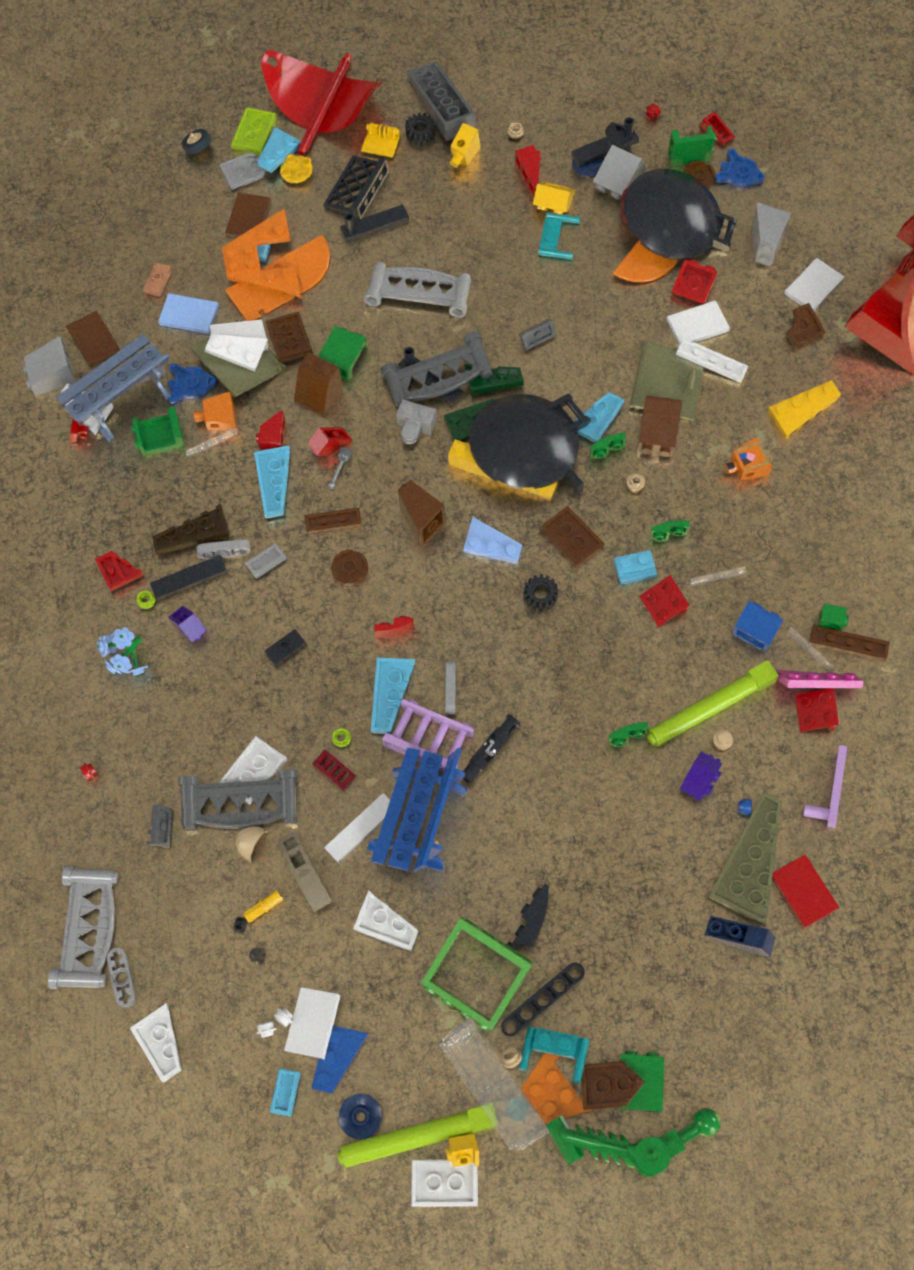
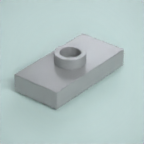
M274 543L247 561L245 565L255 579L285 561L287 557L280 547Z

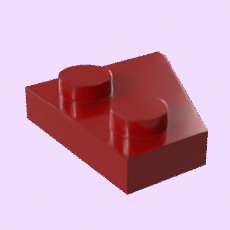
M113 551L95 558L111 592L144 576L140 569H136Z

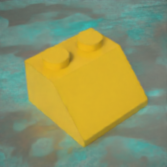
M545 181L540 182L536 187L533 205H537V209L547 210L549 208L553 209L554 213L563 214V212L569 210L576 189Z

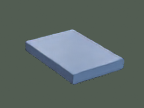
M168 293L158 323L161 326L209 334L210 325H213L219 304L218 302Z

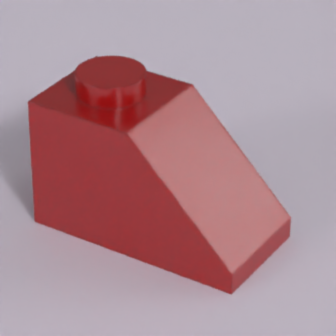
M279 411L260 426L259 433H256V444H259L261 451L283 447L286 421L283 411Z
M319 427L308 444L317 456H330L338 451L340 447L351 443L352 439L343 427Z

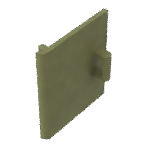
M209 338L190 347L191 351L234 397L269 380L286 369L283 363L279 364L277 356L269 348L268 351H263L254 372L206 353L205 347Z
M649 342L644 343L629 407H634V410L643 409L646 395L682 400L680 418L693 421L704 367L675 355L678 349Z

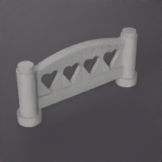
M377 262L373 268L369 288L364 295V302L370 306H378L383 297L450 306L449 313L454 317L462 318L467 312L466 302L471 278L467 273L454 277L440 271L419 267L386 268L383 262ZM394 277L401 278L402 280L392 287L388 278ZM411 279L412 281L418 280L419 282L409 289L405 280ZM422 282H435L436 285L429 291H426ZM439 284H451L453 287L444 294Z
M72 865L64 866L62 884L63 886H71L60 968L50 969L48 975L49 989H59V987H105L106 974H102V968L106 962L114 933L115 905L112 885L118 883V871L75 868ZM101 889L103 893L100 896L101 903L99 905H94L84 898L89 893ZM94 909L100 910V914L97 917L99 923L96 926H92L81 917ZM95 929L97 930V936L95 937L96 944L94 946H88L78 938ZM89 950H93L95 952L92 958L94 961L93 966L86 967L76 959Z

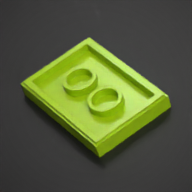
M246 107L232 140L231 149L261 155L278 118L277 113Z

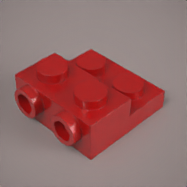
M692 259L689 261L684 260L671 294L703 305L707 300L709 292L712 290L718 272L712 266L699 265V262Z

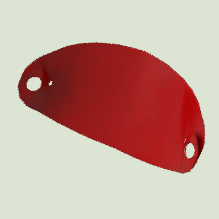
M266 51L262 55L261 68L271 98L288 118L307 129L334 73L283 55L277 51ZM268 58H274L277 61V66H271L268 63ZM343 77L317 133L338 131L352 124L359 116L366 101L383 82H378L379 79L371 82Z

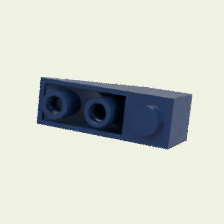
M710 916L705 932L706 937L767 957L771 956L776 939L769 929Z

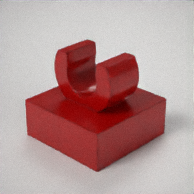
M72 419L69 442L76 443L77 437H87L88 426H79L78 422Z

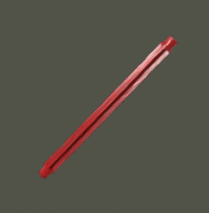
M346 53L342 57L299 145V155L304 156L308 151L351 63V54Z

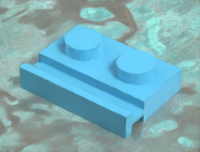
M651 550L614 558V565L620 585L656 578L658 575Z

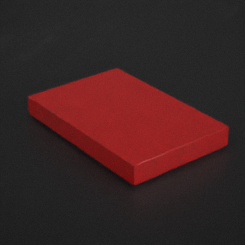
M806 855L773 872V882L803 929L840 908Z

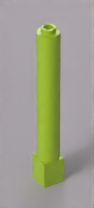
M767 660L749 670L741 678L648 729L646 737L651 745L659 747L750 694L758 693L776 683L779 675Z
M490 1103L468 1109L465 1112L340 1145L341 1150L337 1151L339 1164H344L345 1168L445 1141L448 1138L498 1127L493 1104Z

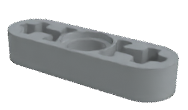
M244 539L204 543L196 546V556L199 559H211L218 555L221 558L240 556L251 552L250 542Z
M446 661V715H456V661Z
M113 948L107 955V962L115 999L119 1006L128 1009L133 1007L137 1000L127 953L124 950ZM117 953L120 956H122V958L119 959L120 965L122 967L125 966V968H118L117 962L113 960V958L116 957ZM125 972L127 974L126 982L118 984L116 981L117 975ZM119 988H125L126 993L131 996L128 999V1003L121 1001L124 998V991L118 990Z

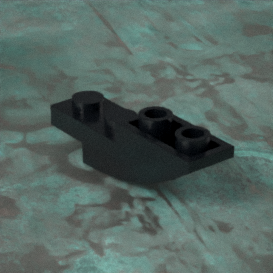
M547 884L535 890L532 895L534 899L531 904L526 903L520 912L522 914L521 921L526 925H521L515 933L517 937L513 943L510 941L507 943L508 946L518 952L521 948L529 952L540 934L547 912L549 886ZM503 957V959H504L506 962H508L509 964H511V961H510V960H508L507 958Z

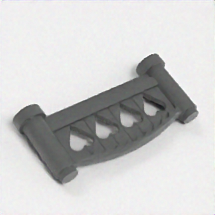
M473 331L465 335L463 338L465 345L400 370L396 363H388L382 366L380 369L383 378H386L396 407L399 409L402 399L418 401L435 398L464 386L479 375L482 378L492 376L493 370L481 343L482 337L480 332ZM463 359L472 365V370L459 373L461 360ZM444 366L455 371L456 375L454 377L449 376L448 379H442ZM430 372L439 378V382L432 383L430 386L425 385L427 373ZM411 378L423 385L421 389H415L414 392L408 391Z
M279 770L278 779L212 784H199L198 776L178 777V786L181 787L183 830H194L197 824L216 828L239 829L267 824L278 819H283V823H295V819H297L295 779H298V770ZM269 793L277 804V809L275 811L268 809L263 812L261 805ZM250 795L257 805V810L255 812L248 811L243 813L241 812V806L247 796ZM228 796L237 806V812L234 814L230 812L227 814L221 813V808ZM210 798L217 808V813L215 815L208 813L204 816L201 814V809L207 799Z

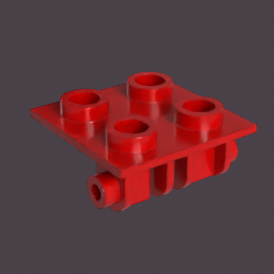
M671 575L639 596L658 627L679 613L681 615L685 614L690 606Z
M834 688L795 695L800 732L827 727L828 730H835L836 726L840 725Z

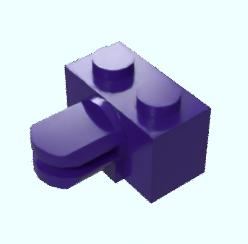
M701 751L685 777L680 790L699 801L702 800L704 795L709 796L714 788L711 783H716L722 774L719 771L723 764L720 762L721 759H714V755H708Z

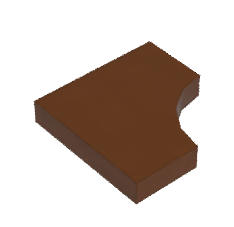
M810 303L804 304L792 311L794 325L786 332V336L794 349L826 333Z

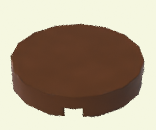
M693 161L688 163L685 169H683L684 173L698 179L708 189L714 185L716 172L712 165L704 164L703 161Z
M353 550L341 551L334 557L331 564L334 579L344 586L357 585L368 574L369 567L366 557L362 553Z

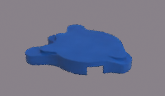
M735 149L727 151L729 162L723 161L721 163V172L717 173L715 177L717 183H729L738 188H748L761 184L765 179V175L757 168V163L749 158L740 156Z
M172 363L169 366V370L175 376V379L168 381L172 397L168 398L170 404H175L180 400L202 398L210 389L216 386V378L203 371L200 367L191 366L184 368Z

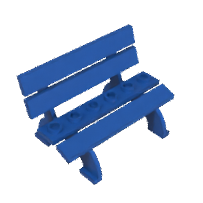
M457 748L449 755L442 777L438 776L443 760L442 755L424 751L419 768L415 770L420 750L406 749L401 767H393L391 776L397 777V781L378 839H371L368 843L367 850L373 852L371 862L384 865L389 849H393L388 866L408 871L412 856L415 855L417 860L413 871L418 872L422 868L428 867L443 872L445 862L436 856L442 852L443 847L434 844L433 841L448 792L466 796L467 787L458 784L464 778L465 772L456 769L461 748ZM415 778L396 840L392 842L411 779ZM435 783L440 785L421 847L417 849L415 848Z

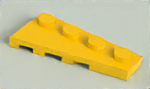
M830 380L770 406L768 412L786 439L792 432L802 427L805 422L814 418L818 412L824 410L840 398L841 393L834 382Z

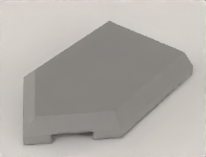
M248 153L219 164L231 190L263 178L266 170L258 166L259 157L256 154Z

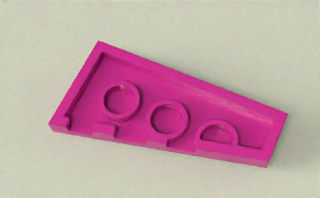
M775 669L779 675L777 680L788 688H863V680L854 673H817Z

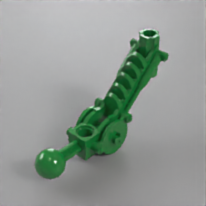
M702 1108L695 1113L693 1123L677 1133L673 1129L659 1138H641L635 1144L629 1143L622 1134H619L621 1141L609 1131L610 1138H607L600 1129H597L598 1135H596L587 1126L586 1130L588 1133H585L578 1124H575L576 1130H572L568 1127L562 1115L546 1124V1127L568 1165L585 1156L581 1150L583 1149L587 1150L597 1160L596 1153H599L606 1162H609L608 1156H610L618 1165H620L619 1158H621L628 1167L634 1168L639 1174L644 1177L653 1178L668 1167L672 1157L686 1149L684 1144L699 1135L711 1137L719 1132L721 1120L714 1110Z

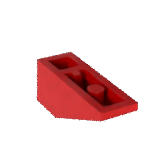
M534 144L515 151V163L533 197H535L536 187L539 183L540 160H542L539 150H536Z

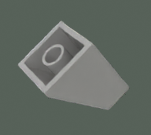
M612 145L593 180L595 189L601 193L607 192L611 194L612 198L619 200L623 191L638 176L643 174L646 168L642 158Z
M761 203L757 204L751 227L756 262L772 266L784 239L791 213Z
M61 336L56 337L24 357L25 365H23L25 375H28L26 383L28 389H32L35 396L62 389L67 383H76L71 358Z

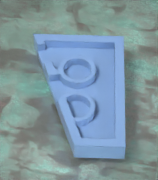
M472 517L463 552L518 564L522 544Z

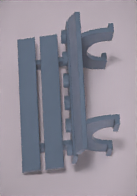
M142 334L130 344H125L123 349L76 383L68 385L69 388L56 396V398L63 406L74 399L65 406V409L73 419L81 425L94 416L101 426L99 431L110 442L115 438L104 423V416L100 410L147 376L151 378L157 390L166 400L172 397L166 387L160 383L161 375L157 371L159 367L168 362L169 355L167 353L162 356L153 344L137 354L138 351L151 343ZM131 357V359H130L129 361H127L126 363H124L122 366H120L119 368H117L115 371H113L111 374H109L108 376H106V377H105L104 379H102L100 382H98V383L95 384L93 387H91L90 389H88L86 392H84L83 394H81L84 390H86L87 388H89L91 385H93L94 383H96V382H97L98 380H100L102 377H104L105 375H107L109 372H111L112 370H114L116 367H118L120 364H122L123 362H125L127 359H129V358Z

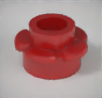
M654 103L646 107L647 117L649 119H658L661 114L660 108Z
M83 762L84 765L79 768L87 781L91 778L94 779V774H96L94 767L91 763L87 765L86 762Z

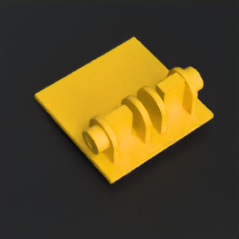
M372 122L370 124L367 123L366 130L368 132L361 152L393 158L402 131L397 129V127L385 125L383 128L382 124L378 126V124H373Z

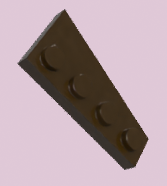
M222 505L215 506L216 509L210 512L200 513L201 516L193 520L188 519L184 521L181 526H173L152 536L156 555L229 537Z

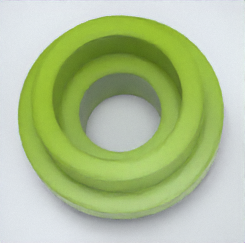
M146 590L141 591L136 598L138 606L142 609L151 608L156 601L154 594Z
M338 728L332 734V742L337 747H346L351 742V734L345 728ZM340 736H345L343 741L338 740Z

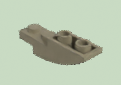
M294 831L280 839L278 843L284 853L283 855L313 911L316 912L333 902L297 832Z

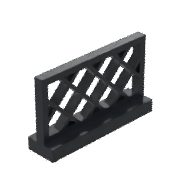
M353 155L324 202V208L342 213L350 212L354 214L356 220L362 219L390 171L387 160L380 158L379 161ZM355 162L362 164L360 166L353 168ZM370 166H375L373 170L367 171L366 169ZM365 170V173L356 176V172ZM354 174L355 177L345 180L347 176ZM368 177L366 182L360 184L359 180ZM354 182L358 183V185L352 188L348 187L349 184H352ZM347 187V190L338 193L340 188ZM361 190L358 195H352L353 192ZM350 194V198L341 200V197ZM339 198L340 202L336 204H331L333 200ZM353 202L351 208L344 207V205Z

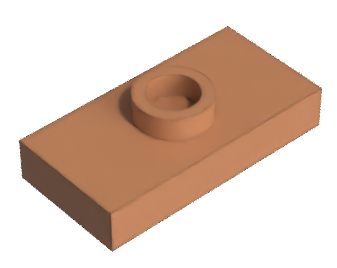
M155 262L143 289L144 293L161 297L173 270L172 266Z

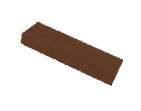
M359 507L304 515L307 534L362 527Z

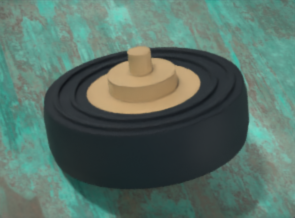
M197 129L189 133L183 139L181 145L187 154H197L210 144L211 137L205 129Z

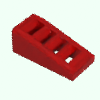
M715 111L702 119L699 124L705 132L707 131V126H711L713 132L716 133V141L721 146L735 138V135Z

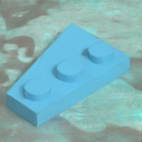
M275 127L258 159V166L272 173L286 161L288 155L294 154L299 149L301 141Z
M610 392L595 402L586 412L583 411V414L588 416L591 422L586 427L577 431L578 435L594 443L601 440L624 405L625 400Z

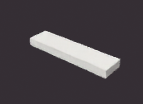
M686 338L682 339L675 354L739 383L742 382L748 368L743 363Z
M384 793L381 794L324 847L337 863L342 861L384 821L390 799Z

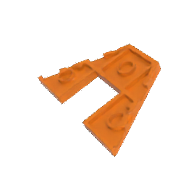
M282 209L222 247L227 280L241 282L245 285H256L260 289L277 291L279 294L286 293L301 299L295 266L261 271L257 246L290 241L285 209Z

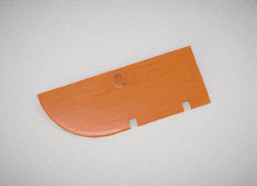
M322 234L262 268L261 271L295 266L300 294L315 286L325 275L330 261L328 243ZM241 282L225 289V292L246 321L257 320L261 317L260 311L263 310L267 314L295 298L294 295L279 294L277 291L260 289L259 286L245 285Z
M639 240L612 274L626 281L649 282L666 275L679 260L659 256L641 245Z

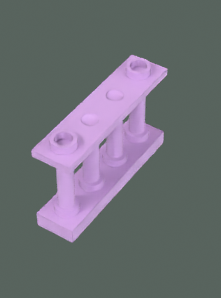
M402 699L401 706L405 712L395 732L391 735L385 733L382 741L385 747L404 755L407 748L420 750L418 761L421 762L424 751L438 754L437 750L448 728L458 732L457 738L448 756L443 757L440 770L444 772L449 755L457 748H461L466 736L474 737V729L466 722L459 723L423 708L414 700L409 699L407 701ZM412 713L423 717L412 741L408 743L402 740L401 736ZM432 721L440 724L441 726L430 749L420 748L419 743L429 722Z

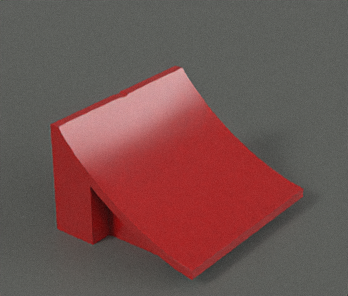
M913 214L902 225L896 236L913 249L903 257L894 275L851 314L844 327L914 375Z

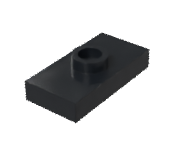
M294 629L264 652L275 667H277L307 644L296 629Z

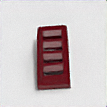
M325 749L312 763L314 769L343 791L356 778V775ZM326 759H328L326 764L322 767L321 765L326 761ZM334 764L335 766L328 772V768ZM340 768V769H341L340 773H339L336 777H333V775H334V774L338 771V769ZM346 773L348 776L344 779L342 783L339 782V780Z

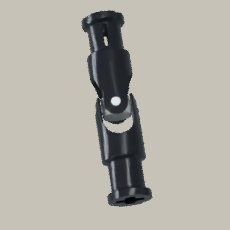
M507 714L506 720L502 725L492 732L487 741L472 756L469 764L463 770L465 772L463 780L470 785L474 783V778L479 772L484 771L499 750L509 741L513 731L521 726L516 718Z

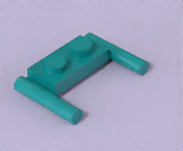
M547 212L538 255L572 260L573 253L557 251L562 222L579 224L580 217Z
M528 1027L522 1050V1060L519 1063L518 1069L527 1071L531 1050L577 1059L572 1081L581 1083L590 1040L579 1038L576 1035Z

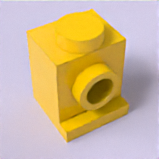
M474 1133L448 1138L449 1148H445L447 1162H451L452 1167L472 1163L475 1166H479V1149Z

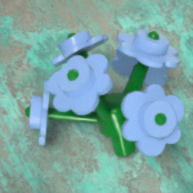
M128 628L116 629L110 635L107 634L106 636L99 637L97 650L101 652L102 657L115 653L117 648L123 650L121 655L116 654L110 658V661L105 659L106 668L109 672L113 674L116 672L119 674L122 672L127 674L133 673V676H140L142 673H145L144 669L148 668V666L139 668L134 651L137 649V645L143 641L140 636L135 637L134 633L129 631ZM131 654L135 669L128 671L132 668V665L130 664V659L128 658V656Z

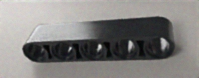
M577 962L565 967L502 1021V1035L507 1039H514L581 983L585 974L584 967ZM577 969L581 976L576 979L572 978L569 975V971ZM556 982H560L564 985L565 989L562 992H556L553 985ZM539 996H546L549 1003L541 1006L538 1004L537 998ZM524 1009L530 1010L533 1014L528 1020L521 1017V1012ZM513 1023L516 1026V1031L511 1034L507 1033L504 1029L505 1025Z

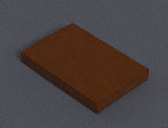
M238 192L225 231L226 237L237 238L265 221L271 203L270 197Z
M97 311L66 325L69 334L89 367L120 351L119 346Z
M299 311L266 320L279 364L305 357L308 352L313 354Z
M568 506L544 523L539 529L576 568L605 545Z

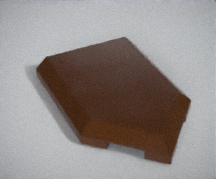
M623 1061L585 1064L581 1078L583 1110L626 1107L645 1081Z

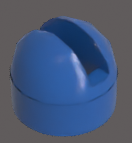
M742 799L739 801L737 808L741 814L751 816L752 799Z

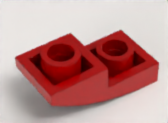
M400 616L399 618L394 617V624L387 622L375 624V638H390L407 633L414 629V620L409 616Z

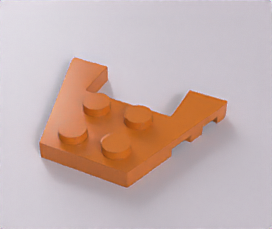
M544 1053L521 1088L544 1123L548 1124L561 1115L564 1119H568L594 1110H583V1099H580L554 1062L561 1056Z

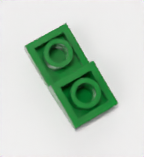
M625 432L610 435L595 442L590 446V458L600 459L608 456L609 449L619 450L625 448Z
M669 521L651 527L649 539L662 542L664 540L668 541L670 534L674 536L687 535L690 521Z
M648 722L627 725L614 731L609 735L608 745L622 747L628 744L629 736H632V738L646 736Z

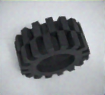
M418 113L417 116L412 114L413 118L409 116L405 124L408 140H412L413 144L417 142V145H420V143L425 145L426 141L430 143V139L433 140L435 136L434 119H431L430 115L426 117V113H423V115ZM418 127H424V128H426L425 130H422V131H417V130H415V129L418 128Z
M540 574L538 578L537 575H534L533 579L530 577L528 582L525 583V603L527 605L530 604L531 609L535 607V611H539V608H542V611H545V608L549 610L551 605L554 606L556 604L558 585L557 583L554 584L555 580L553 578L550 580L548 575H546V578L543 577V574ZM538 587H543L547 589L548 595L545 598H537L533 593L534 590Z

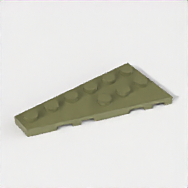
M763 792L718 877L709 898L766 927L782 801Z

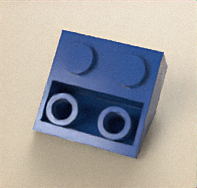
M748 601L732 634L766 653L775 639L783 619L778 614L763 609L760 604Z

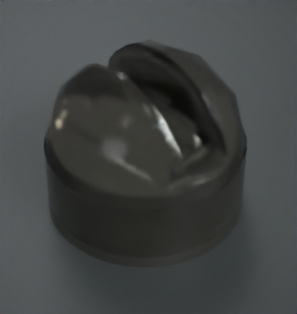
M258 947L250 950L249 959L251 962L257 965L264 963L266 957L265 948Z

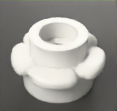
M286 1008L283 1010L277 1009L278 1012L274 1017L283 1027L286 1028L289 1024L293 1023L291 1020L293 1016Z
M269 1021L258 1024L256 1034H261V1038L274 1035L273 1031L276 1030L274 1022Z

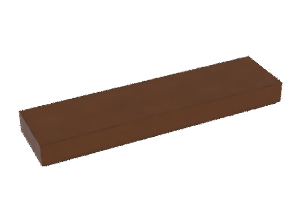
M816 625L812 626L809 645L885 662L890 645L889 641Z

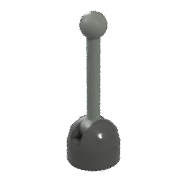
M340 447L338 451L340 463L332 481L328 484L329 489L335 488V481L343 463L348 462L352 458L353 452L348 448Z

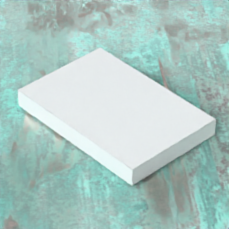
M816 258L785 290L784 294L801 306L810 303L815 311L842 283L845 276Z
M716 300L667 316V322L679 345L683 338L696 343L729 332L730 330Z
M262 320L210 325L211 334L266 339ZM268 343L266 344L264 351H268Z
M255 736L219 783L272 780L287 761V757ZM250 795L244 801L250 806L254 803Z
M301 987L292 1019L293 1023L290 1026L284 1051L325 1059L341 995Z
M447 1159L412 1160L411 1207L478 1206V1166H475L474 1163L452 1167V1163L447 1162Z

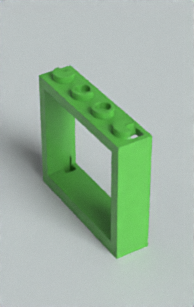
M461 917L421 984L425 986L424 989L427 992L441 996L445 1004L451 1007L454 1005L459 1008V1012L466 1018L470 1019L472 1017L477 1020L478 1026L484 1030L490 1029L492 1031L497 1026L534 962L466 917ZM461 930H464L522 968L491 1019L432 981Z

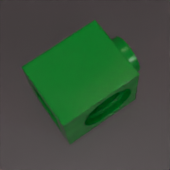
M824 603L820 610L818 626L842 631L843 627H847L849 616L846 615L847 608Z

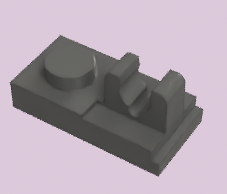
M547 319L520 332L519 336L523 349L527 351L556 336L553 321Z
M159 804L152 806V829H149L147 834L151 835V841H147V845L170 848L171 808Z

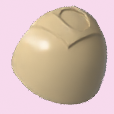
M258 826L243 828L238 833L235 845L239 854L244 859L251 862L254 846L263 833H268L267 830Z

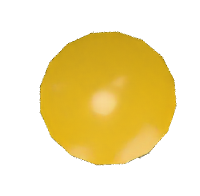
M293 154L288 155L286 161L281 166L280 173L282 178L289 183L304 182L313 171L311 159Z

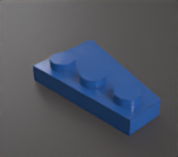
M333 1025L325 1059H318L311 1089L333 1094L369 1034Z

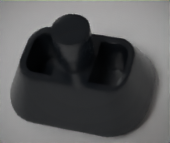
M239 916L235 918L234 932L243 933L245 931L247 923L245 917Z

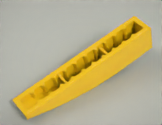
M455 439L448 453L449 465L491 479L476 464L470 451V444ZM557 482L543 488L534 489V487L523 488L522 490L551 499Z

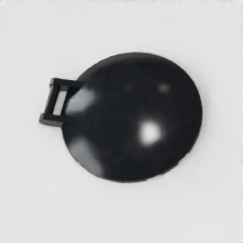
M674 169L647 171L630 184L623 201V213L626 216V224L632 235H636L641 241V245L659 256L681 260V258L690 257L692 259L701 256L711 247L725 252L730 250V241L734 228H736L738 223L737 219L721 213L719 205L710 190L698 179L687 173ZM722 225L727 227L724 239L719 238Z
M569 393L553 402L529 394L503 396L488 403L474 418L469 435L470 451L478 467L494 481L497 482L498 480L507 484V487L515 489L543 488L559 481L570 471L579 450L577 431L589 425L591 419L583 414ZM567 405L579 420L574 422L562 407Z

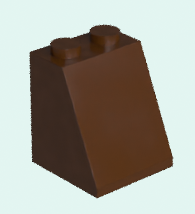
M308 352L298 366L294 402L324 417L343 391L340 370L338 366Z
M646 395L637 452L658 454L663 457L674 456L682 400Z
M409 480L406 484L401 485L398 490L400 510L418 545L423 547L446 522L445 506L412 480Z

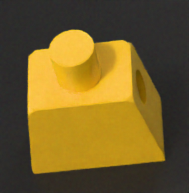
M465 123L460 127L450 147L452 158L449 163L453 167L457 168L460 163L468 165L480 149L478 129Z

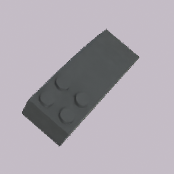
M437 61L407 71V75L428 115L431 116V119H434L436 127L446 141L455 139L463 123L476 128L475 113Z

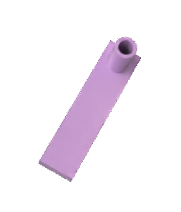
M839 745L830 808L805 804L804 809L805 817L828 820L827 827L836 828L847 752V746Z

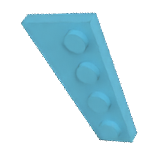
M290 445L254 452L266 519L284 515Z
M377 658L371 733L391 734L401 701L405 695L416 663L415 659Z

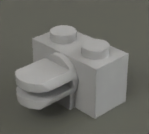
M402 399L396 414L398 426L403 427L401 430L402 441L406 444H414L421 432L432 435L437 423V409Z

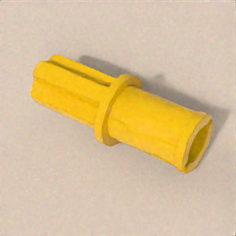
M275 890V892L263 900L259 899L257 904L243 913L244 917L251 923L265 912L268 914V910L282 902L283 899L278 891Z

